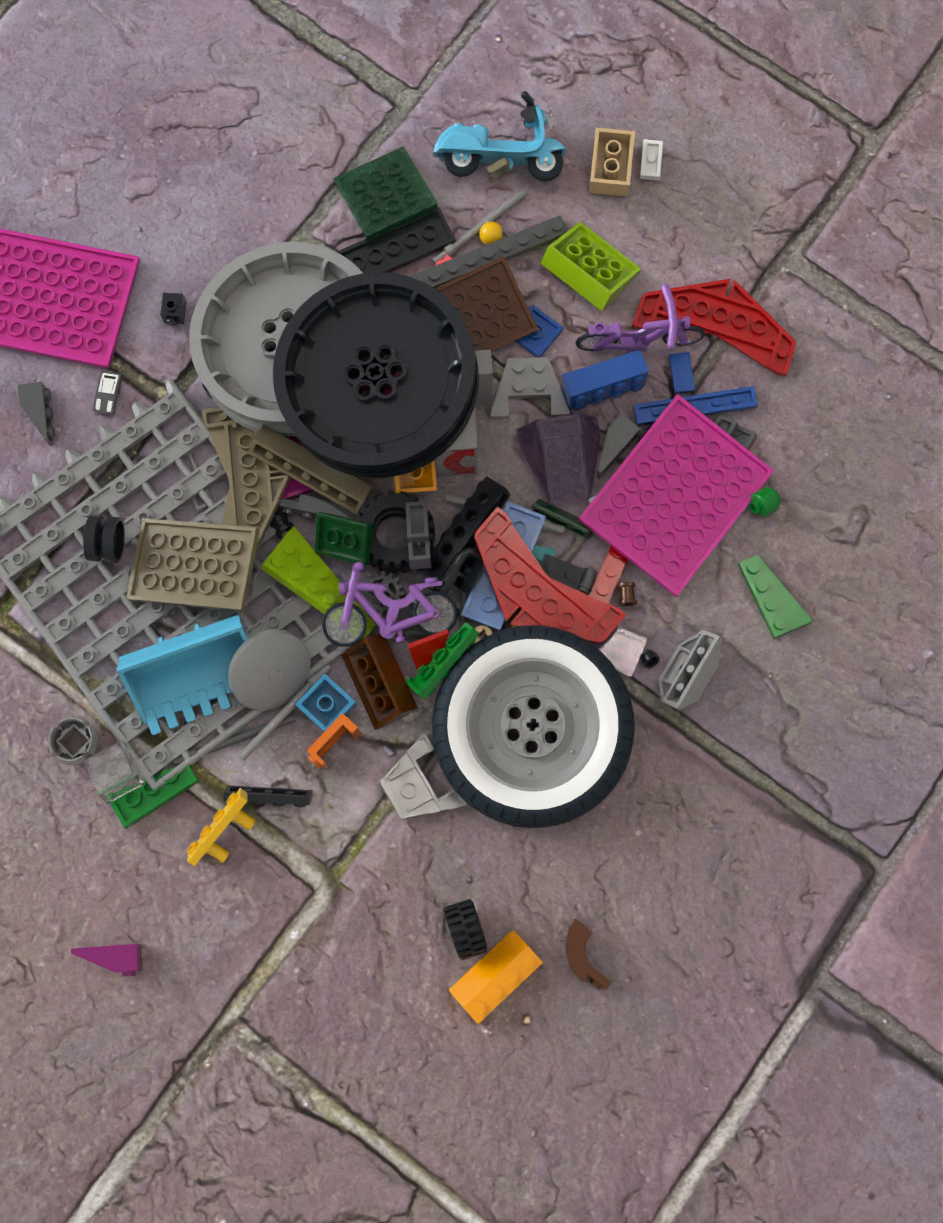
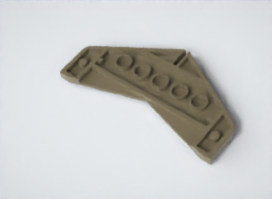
M219 407L202 410L203 421L229 480V491L222 525L257 527L259 529L256 555L291 477L248 453L252 441L258 432L238 424Z

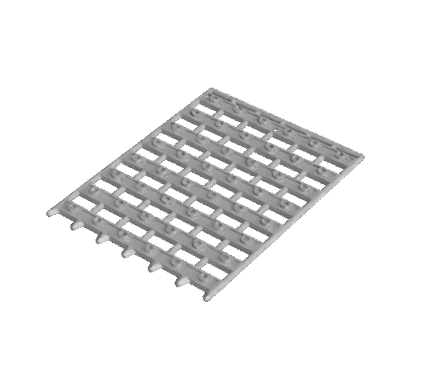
M168 379L165 384L168 395L148 408L141 402H134L132 409L135 418L117 431L106 425L100 426L99 434L102 441L83 455L74 449H67L65 456L68 465L56 474L47 478L41 473H33L32 483L34 489L19 500L13 502L5 496L0 497V540L15 529H18L27 541L0 560L1 579L154 791L157 786H159V789L167 784L164 781L172 780L175 777V773L181 774L186 770L185 766H192L266 710L253 709L226 729L223 725L247 708L245 705L239 704L234 694L230 693L227 694L230 708L222 710L217 701L211 706L213 714L204 716L202 712L196 717V720L187 723L177 732L169 728L165 717L158 719L159 725L168 738L140 758L130 742L149 729L148 723L144 724L138 711L135 710L116 724L106 711L108 707L128 694L119 674H115L93 691L82 677L108 657H111L118 667L120 655L117 651L143 632L146 633L153 644H157L159 637L151 626L177 607L180 608L189 621L166 637L164 641L194 631L195 624L199 623L202 628L233 617L236 614L240 615L243 624L247 628L246 631L249 638L266 630H284L295 622L305 635L301 641L308 650L310 661L317 655H320L322 658L310 667L306 680L352 647L338 646L328 653L326 649L332 643L324 635L322 625L311 631L302 619V616L314 607L297 594L287 599L277 585L280 582L260 568L262 564L256 556L254 557L253 567L257 572L251 576L245 608L269 590L272 591L281 603L256 623L251 621L245 611L206 608L195 616L189 606L146 602L137 608L133 601L126 599L133 563L114 576L104 563V558L99 562L87 561L84 549L58 568L49 559L47 554L73 536L76 537L83 547L84 534L81 530L85 528L86 521L90 515L102 516L109 512L113 517H121L125 527L124 548L132 543L135 549L142 518L177 521L172 513L198 495L208 506V509L190 522L222 524L227 496L215 503L206 489L226 476L225 470L218 454L193 472L182 460L208 440L213 446L214 444L203 418L172 379ZM186 410L195 423L168 441L159 428ZM153 433L162 446L137 464H134L126 451ZM119 457L128 470L101 489L92 475ZM176 464L185 477L158 496L149 482ZM83 481H86L94 494L67 512L58 499ZM140 488H143L152 501L124 520L115 506ZM49 505H52L61 518L33 537L24 523ZM268 527L260 547L276 536L274 528ZM285 531L281 536L284 538L289 531ZM40 560L50 574L22 593L13 579ZM95 568H98L107 582L82 600H79L70 586ZM64 592L73 606L45 625L36 611ZM121 599L131 614L103 633L94 621V618ZM327 620V631L334 640L338 641L349 633L333 620ZM87 624L96 639L68 658L59 643ZM353 635L344 643L351 642L355 640L357 637ZM217 731L219 733L217 737L200 748L197 754L191 758L189 757L188 750L192 749L213 732ZM179 756L185 759L176 768L164 775L163 778L155 782L154 776L173 763L174 759Z

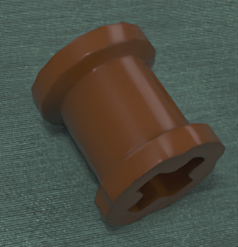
M623 582L617 585L620 593L619 606H633L637 604L634 596L635 582Z

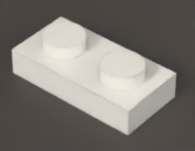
M643 140L640 179H660L663 141Z

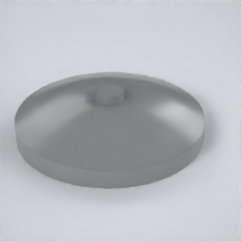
M271 629L253 635L237 649L230 662L228 683L232 693L243 705L255 710H270L286 704L302 689L310 670L308 650L299 638L285 630Z

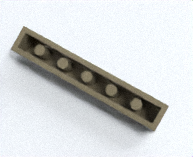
M263 425L248 450L249 454L355 514L359 512L372 489L371 485L357 477L339 472L325 465L306 448L266 425Z

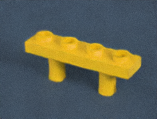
M240 788L237 793L233 792L226 802L227 805L223 810L219 809L216 812L210 826L206 825L200 833L201 837L199 840L192 842L188 847V863L195 867L206 853L221 863L227 859L229 851L216 844L215 841L232 821H235L248 831L253 827L255 819L241 810L248 801L247 792Z

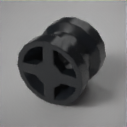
M283 512L273 517L269 526L276 530L275 535L281 538V535L294 527V524L288 521V515Z

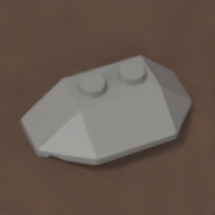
M701 630L697 635L688 638L677 646L658 679L662 703L681 710L699 700L719 665L720 636Z

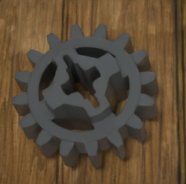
M382 571L381 576H378L374 572V578L366 577L368 583L382 581L380 584L387 586L385 592L388 598L400 600V598L405 597V593L400 592L404 589L403 584L398 585L400 582L398 577L393 580V573L385 576V572ZM391 585L396 589V595L390 592ZM360 591L382 617L384 612H388L389 607H382L383 604L376 597L375 592ZM369 593L375 597L373 603L369 600Z

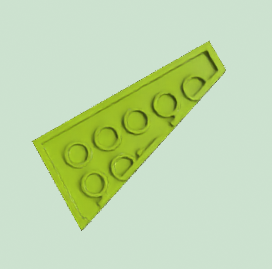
M295 526L289 530L260 567L323 614L331 606L346 600V595H340V581L319 555L315 553L314 549ZM355 600L354 605L358 606L366 616L367 629L363 637L365 638L373 629L375 623ZM344 607L333 610L329 615V618L338 625H340ZM353 609L349 627L345 630L358 637L362 631L363 622L360 614Z

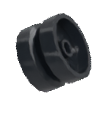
M90 515L86 521L83 536L85 559L87 561L99 562L104 558L108 563L120 562L125 543L123 519L110 516L105 521L103 516Z

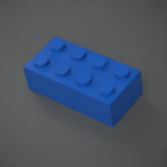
M637 350L563 374L561 391L569 411L573 409L578 411L591 403L596 405L610 397H621L625 392L640 391L645 386L649 371L641 350Z

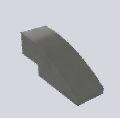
M427 501L406 503V521L410 569L431 568Z

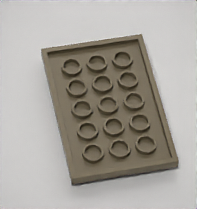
M142 518L126 599L138 602L244 612L259 529L247 526Z

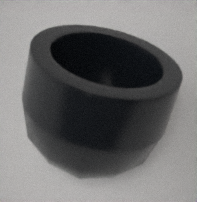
M646 650L645 654H641V661L646 668H652L659 662L660 658L653 650Z

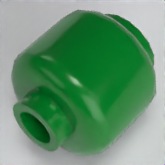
M763 487L751 494L749 508L754 514L766 517L779 509L781 497L777 490Z

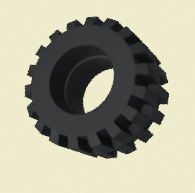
M468 899L445 907L444 914L458 957L461 960H465L486 953L488 946L473 901Z

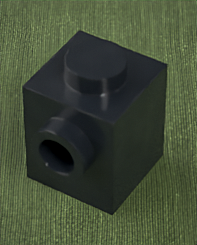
M163 293L160 315L164 323L171 326L184 324L187 301L183 294Z

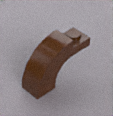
M574 919L568 930L565 943L569 966L580 981L584 982L589 976L591 977L589 982L597 989L601 987L607 989L612 982L593 968L586 956V944L593 932L577 919Z

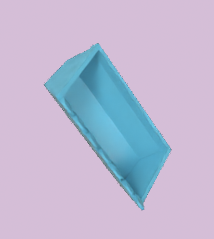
M240 615L202 628L199 623L195 624L194 631L164 641L163 637H159L157 644L119 657L117 672L143 723H148L152 735L161 733L158 719L163 717L166 718L170 729L178 727L179 724L175 715L177 712L183 711L188 723L196 720L193 706L200 704L204 716L213 714L210 700L217 698L222 710L231 707L227 694L232 693L228 683L229 665L237 649L249 639Z

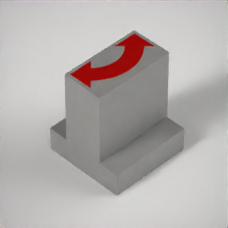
M491 350L475 351L479 369V388L476 404L493 403ZM473 410L468 424L458 439L436 459L437 477L478 474L475 410Z

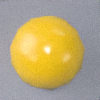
M493 221L486 222L479 231L481 242L488 245L502 239L501 225Z

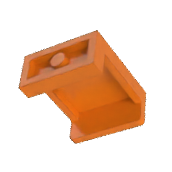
M342 713L307 750L310 754L308 759L318 769L323 767L327 770L329 766L321 757L346 731L355 739L361 734V731Z

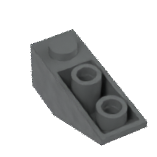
M42 381L18 385L20 406L50 446L53 445L55 430L51 426L53 411L49 407V400H51L50 389Z

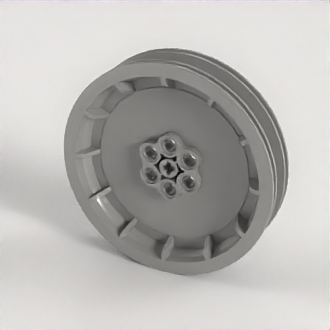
M282 242L262 246L237 257L213 277L202 292L192 315L189 334L190 352L199 378L215 403L227 416L255 432H259L262 426L266 425L285 437H296L279 409L274 392L273 363L276 349L272 352L268 351L271 348H277L281 334L288 323L286 320L290 319L312 295L338 280L363 274L355 264L341 254L323 246L303 242ZM276 329L274 332L268 333L270 330ZM387 354L382 358L383 360H386ZM364 356L361 361H367L370 356ZM354 374L351 379H357L360 374ZM364 391L362 396H368L371 391Z

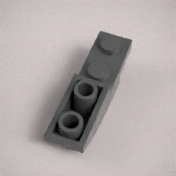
M303 494L300 495L299 502L281 498L278 505L281 513L284 512L288 516H293L294 514L301 515L306 520L316 518V524L318 512H326L349 518L336 507L320 499Z

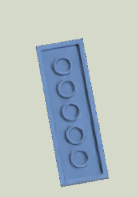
M507 501L504 512L532 553L546 516ZM483 563L482 575L471 590L461 617L501 631L505 618Z

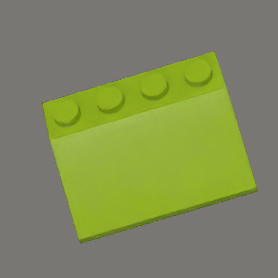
M582 222L576 224L550 244L540 263L601 311L607 308L641 271L638 265Z

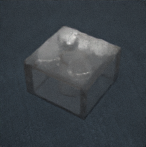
M123 740L84 761L98 796L107 804L146 784L127 744Z

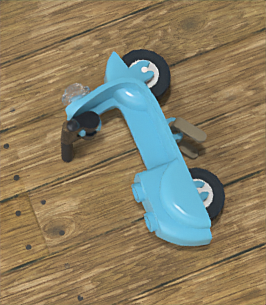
M523 91L521 98L526 102V108L520 112V115L524 118L523 124L526 128H534V141L488 139V128H485L483 125L476 124L470 127L456 123L446 129L438 138L433 156L439 158L440 161H445L448 171L458 177H467L473 174L478 168L479 163L492 164L488 167V172L491 174L488 177V181L492 183L507 174L509 168L512 170L513 165H528L529 171L534 178L546 182L552 181L561 173L563 168L562 156L566 154V148L556 139L545 137L544 128L551 131L552 127H556V115L553 114V110H550V112L541 110L539 105H534V99L527 91Z

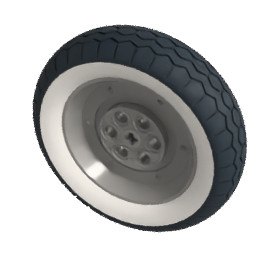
M541 625L512 627L488 635L472 645L463 653L459 661L451 667L437 693L433 709L432 737L439 765L450 785L467 804L481 814L500 823L516 827L543 828L556 826L572 821L595 808L611 793L621 779L629 762L634 743L635 720L633 705L625 682L616 667L603 652L587 640L574 633L555 627ZM538 699L541 703L540 707L537 710L530 709L528 706L530 700ZM514 708L521 711V716L518 719H511L509 717V712ZM549 711L558 713L559 718L555 722L547 720L546 715ZM532 720L539 724L535 731H530V727L527 728V724H531ZM517 730L520 733L519 739L516 741L509 740V731ZM553 732L557 735V741L552 744L547 743L545 735ZM528 742H535L538 745L537 751L528 753L525 748Z

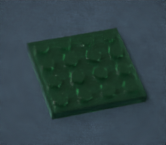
M404 146L333 178L335 186L367 241L438 208L437 201Z

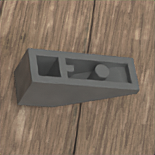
M622 413L618 418L613 417L607 425L609 428L596 477L598 479L605 474L639 435L640 428Z

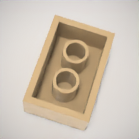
M596 127L589 193L628 197L635 131Z

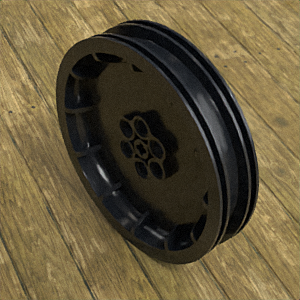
M371 272L349 276L331 283L316 292L299 307L283 330L276 348L273 363V386L279 409L285 421L302 445L315 458L345 474L363 478H387L403 475L424 467L441 456L453 445L465 429L473 413L479 388V369L465 322L446 297L433 287L415 278L395 273ZM386 354L391 355L387 360L382 359ZM364 356H370L367 361H361ZM402 371V374L400 376H393L395 372ZM354 374H360L357 379H351ZM387 389H391V390H392V392H391L390 394H388V395H383V392H384L385 390H387ZM364 391H371L368 396H362Z

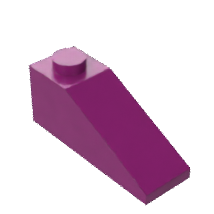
M141 944L71 949V953L115 973L122 972V977L136 976L135 971H142Z

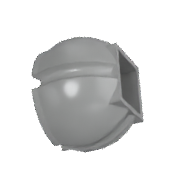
M75 716L58 721V726L51 728L48 737L51 754L57 756V760L66 765L74 766L87 762L89 755H94L98 747V733L95 727L89 726L90 723L86 719ZM79 731L89 741L74 755L64 744Z

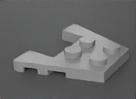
M548 357L508 358L491 410V419H509V398L550 397L551 417L570 416L569 408Z
M425 733L419 737L414 745L409 748L405 755L380 781L381 787L401 820L462 808L467 805L455 790L437 798L416 762L434 751V747Z

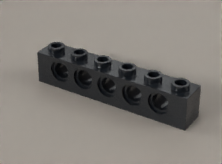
M488 476L480 481L474 494L466 500L464 508L453 518L449 529L441 535L439 543L430 550L431 568L417 569L414 577L420 583H425L426 578L437 577L439 581L459 551L467 547L474 548L476 545L474 539L475 532L497 506L500 509L504 506L511 496L508 490ZM489 498L487 503L482 504L484 499ZM473 515H477L473 521H470ZM461 532H465L462 537L458 538ZM453 548L452 552L446 555L447 550ZM441 565L440 569L434 572V568ZM435 586L427 587V588L430 589L431 591H433L434 588H435Z

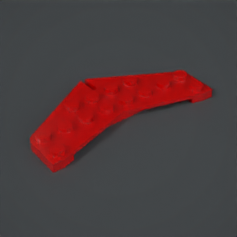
M730 279L670 288L676 306V315L680 319H683L684 316H689L690 326L702 328L705 334L716 335L771 372L783 377L786 376L796 347L795 340L735 280L729 296L725 294ZM662 290L647 292L642 296L631 327L637 330L643 329V324L646 322L668 320V309ZM687 331V333L701 334L698 331Z
M498 506L475 532L474 539L505 621L507 622L518 608L521 609V612L510 623V626L541 625L555 627L574 633L588 642L602 643L627 615L616 606L609 603L606 604L551 579L544 572L516 531L507 514Z

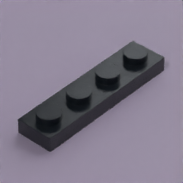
M228 785L224 791V801H227L233 792L237 793L241 788L247 792V802H251L253 805L272 803L274 806L292 804L295 807H306L307 805L310 806L313 790Z

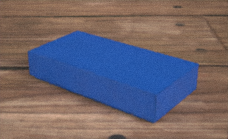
M690 352L669 354L674 394L693 393L695 387Z

